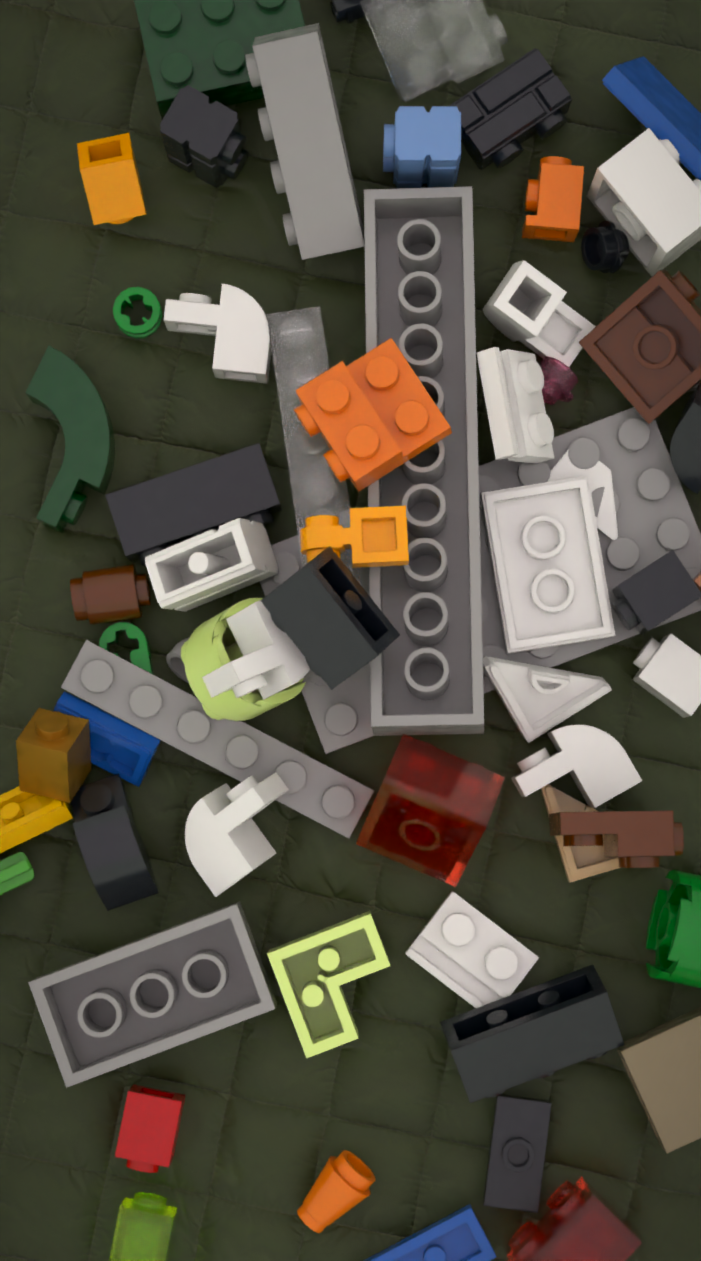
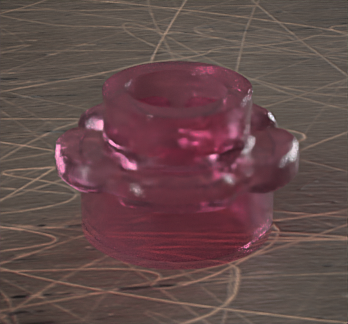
M550 356L543 357L539 365L544 376V386L542 389L544 402L550 405H555L560 399L563 402H570L573 399L571 391L578 383L577 376L561 361Z

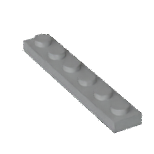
M88 640L85 641L61 686L62 689L240 782L253 775L259 783L277 772L289 790L277 798L276 801L347 838H350L374 790L242 721L212 719L205 713L202 703L197 697Z

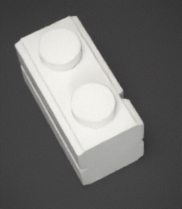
M237 518L219 526L218 530L211 529L145 557L147 571L160 607L184 612L279 574V568L263 524L256 521L250 522V520Z

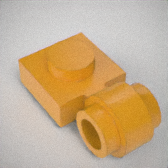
M406 505L350 508V528H344L342 525H339V518L337 516L317 515L307 517L305 519V528L300 530L301 554L307 555V563H309L330 546L340 559L341 553H344L346 549H351L352 568L408 565Z

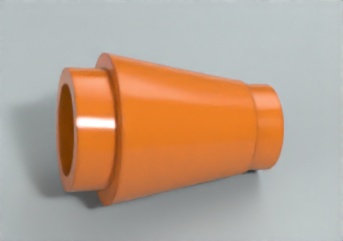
M343 1150L338 1157L330 1156L305 1197L303 1204L298 1208L297 1214L299 1218L311 1230L321 1233L327 1226H330L371 1194L369 1187L376 1180L373 1172L358 1156L350 1151Z

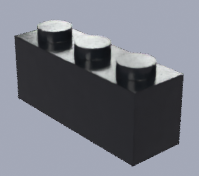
M260 443L105 495L125 556L131 562L140 559L142 566H146L145 557L211 529L218 530L219 526L237 518L247 519L250 522H260L263 526L274 522L273 513L282 511Z
M593 964L440 1022L470 1103L483 1098L496 1097L509 1088L536 1078L549 1077L557 1070L586 1059L599 1058L608 1051L625 1045L608 993Z

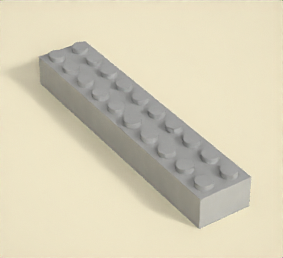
M472 186L364 190L366 353L392 338L452 430L450 435L368 486V507L406 505L409 552L408 565L369 567V596L400 634L379 656L370 661L371 728L374 736L484 734Z

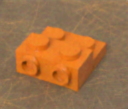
M392 338L347 366L341 361L295 390L301 405L293 410L311 438L318 433L321 434L331 449L323 454L330 469L340 483L349 478L358 492L452 433L450 425Z

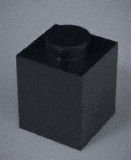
M671 550L612 589L617 600L612 602L611 605L622 624L628 630L636 627L639 633L643 635L701 598V591L675 552Z

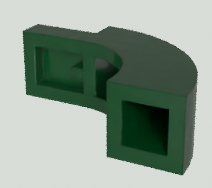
M48 345L25 394L33 403L54 414L63 429L65 437L63 463L36 517L43 525L63 533L67 523L71 525L77 523L86 506L88 497L82 494L85 486L105 495L114 467L115 439L108 410L91 380L73 360L61 351Z

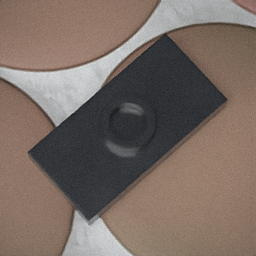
M504 1094L496 1096L483 1196L484 1206L538 1213L551 1101Z

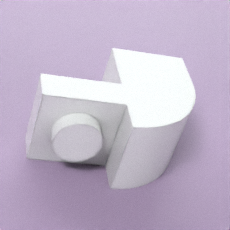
M525 260L512 265L483 308L484 315L501 333L513 342L520 341L560 372L568 370L583 348L578 342L596 327L561 301L567 293L565 290Z
M222 284L220 305L211 304L212 298L195 293H182L179 300L166 299L164 323L168 331L216 336L212 365L215 378L268 384L272 350L271 335L266 315L252 296L235 286Z
M260 600L226 619L243 657L221 666L202 678L211 698L231 689L236 698H239L258 689L264 700L299 682L309 672L310 667L306 662L305 656L287 633L275 625L270 612Z
M569 725L548 732L547 734L557 752L550 756L544 747L517 763L522 772L511 778L521 797H526L569 772L586 803L591 808L598 807L642 781L621 744L607 732L588 725Z
M277 772L259 783L252 775L232 790L225 783L197 801L188 815L185 826L186 849L196 871L215 897L276 854V851L255 824L252 817L289 790Z

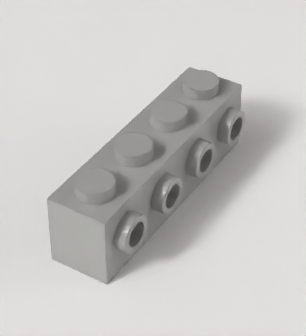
M319 23L255 37L252 45L254 53L245 55L252 87L262 86L266 107L259 108L258 115L264 140H274L279 160L272 161L270 164L277 194L286 192L291 212L283 214V223L289 246L299 245L302 260L365 247L364 226Z

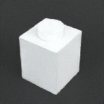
M671 633L664 636L660 642L652 637L633 661V664L640 669L632 680L683 718L692 716L701 704V655Z

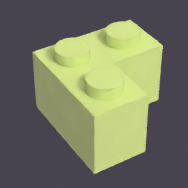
M370 911L269 949L267 953L306 1058L359 1039L358 1029L341 985L390 966V961Z

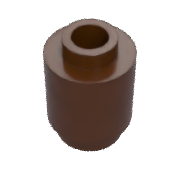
M134 564L83 571L82 577L70 579L71 599L76 621L89 620L92 625L142 617V606L151 605L147 573L137 574Z

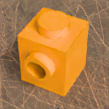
M125 133L77 143L79 167L93 224H122L132 220L134 217L146 215L143 190L130 134Z

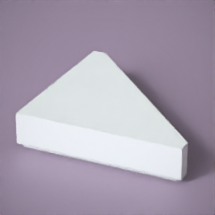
M487 656L483 658V669L521 735L528 743L612 691L610 685L600 676Z

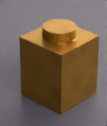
M38 708L16 740L20 791L70 803L92 769L89 720Z

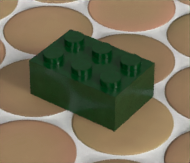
M134 0L155 97L162 120L179 90L187 85L209 96L210 104L218 101L225 106L264 98L262 86L252 87L245 55L254 53L252 45L255 37L305 26L299 0Z

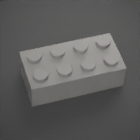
M240 901L39 976L28 982L66 1088L276 1009L277 1006L276 997Z

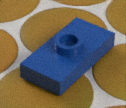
M64 691L57 701L54 711L89 720L91 763L114 775L119 773L122 779L139 787L148 772L161 740Z

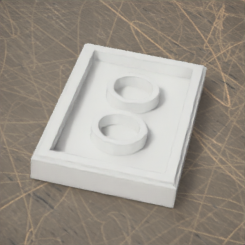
M581 476L482 492L480 496L507 654L616 636L589 477Z

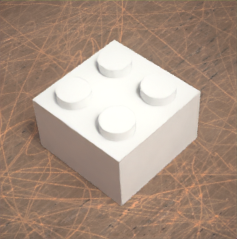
M648 128L597 168L587 197L606 221L613 222L616 226L615 229L625 233L630 251L652 277L701 240V181L699 179L692 181L680 167L679 153L668 139H658Z

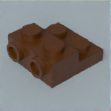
M659 270L578 342L648 424L656 420L692 387L701 382V310L694 303V300L700 296V293L681 271L671 276L667 270Z
M673 810L558 812L549 814L550 836L563 835V846H603L604 835V856L618 857L619 867H660L659 856H682L683 826L681 822H674Z

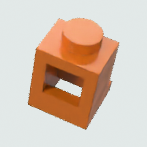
M548 156L540 159L537 180L528 179L525 211L534 212V215H526L522 228V238L575 242L580 227L584 166L572 165L570 159L558 156Z

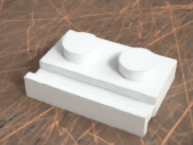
M499 347L477 352L496 460L508 458V461L536 464L554 459L551 443L554 438V429L550 418L546 414L542 394L544 376L540 365L536 361L535 354L510 349L500 351Z
M453 891L450 892L405 952L408 957L475 1008L510 996L539 959L532 951Z

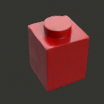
M133 1084L127 1092L115 1157L127 1159L126 1167L140 1172L158 1173L159 1166L169 1168L174 1157L186 1095Z

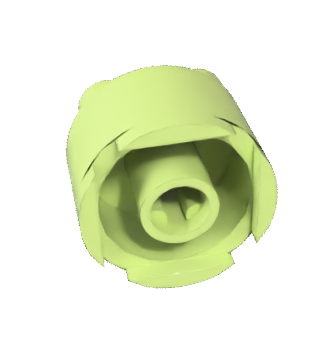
M248 598L220 612L199 625L191 634L189 640L184 642L181 647V659L185 665L189 685L195 696L202 703L205 713L212 719H228L233 721L253 719L297 696L306 683H302L303 678L299 682L264 700L258 689L239 698H236L232 689L211 698L202 677L235 659L243 657L226 619L263 598Z

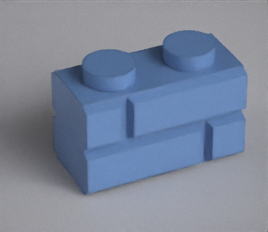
M399 106L397 112H395V123L384 124L383 172H393V184L396 185L397 189L421 188L423 184H427L428 188L453 187L456 184L461 159V112H459L457 106H432L430 112H426L424 106Z

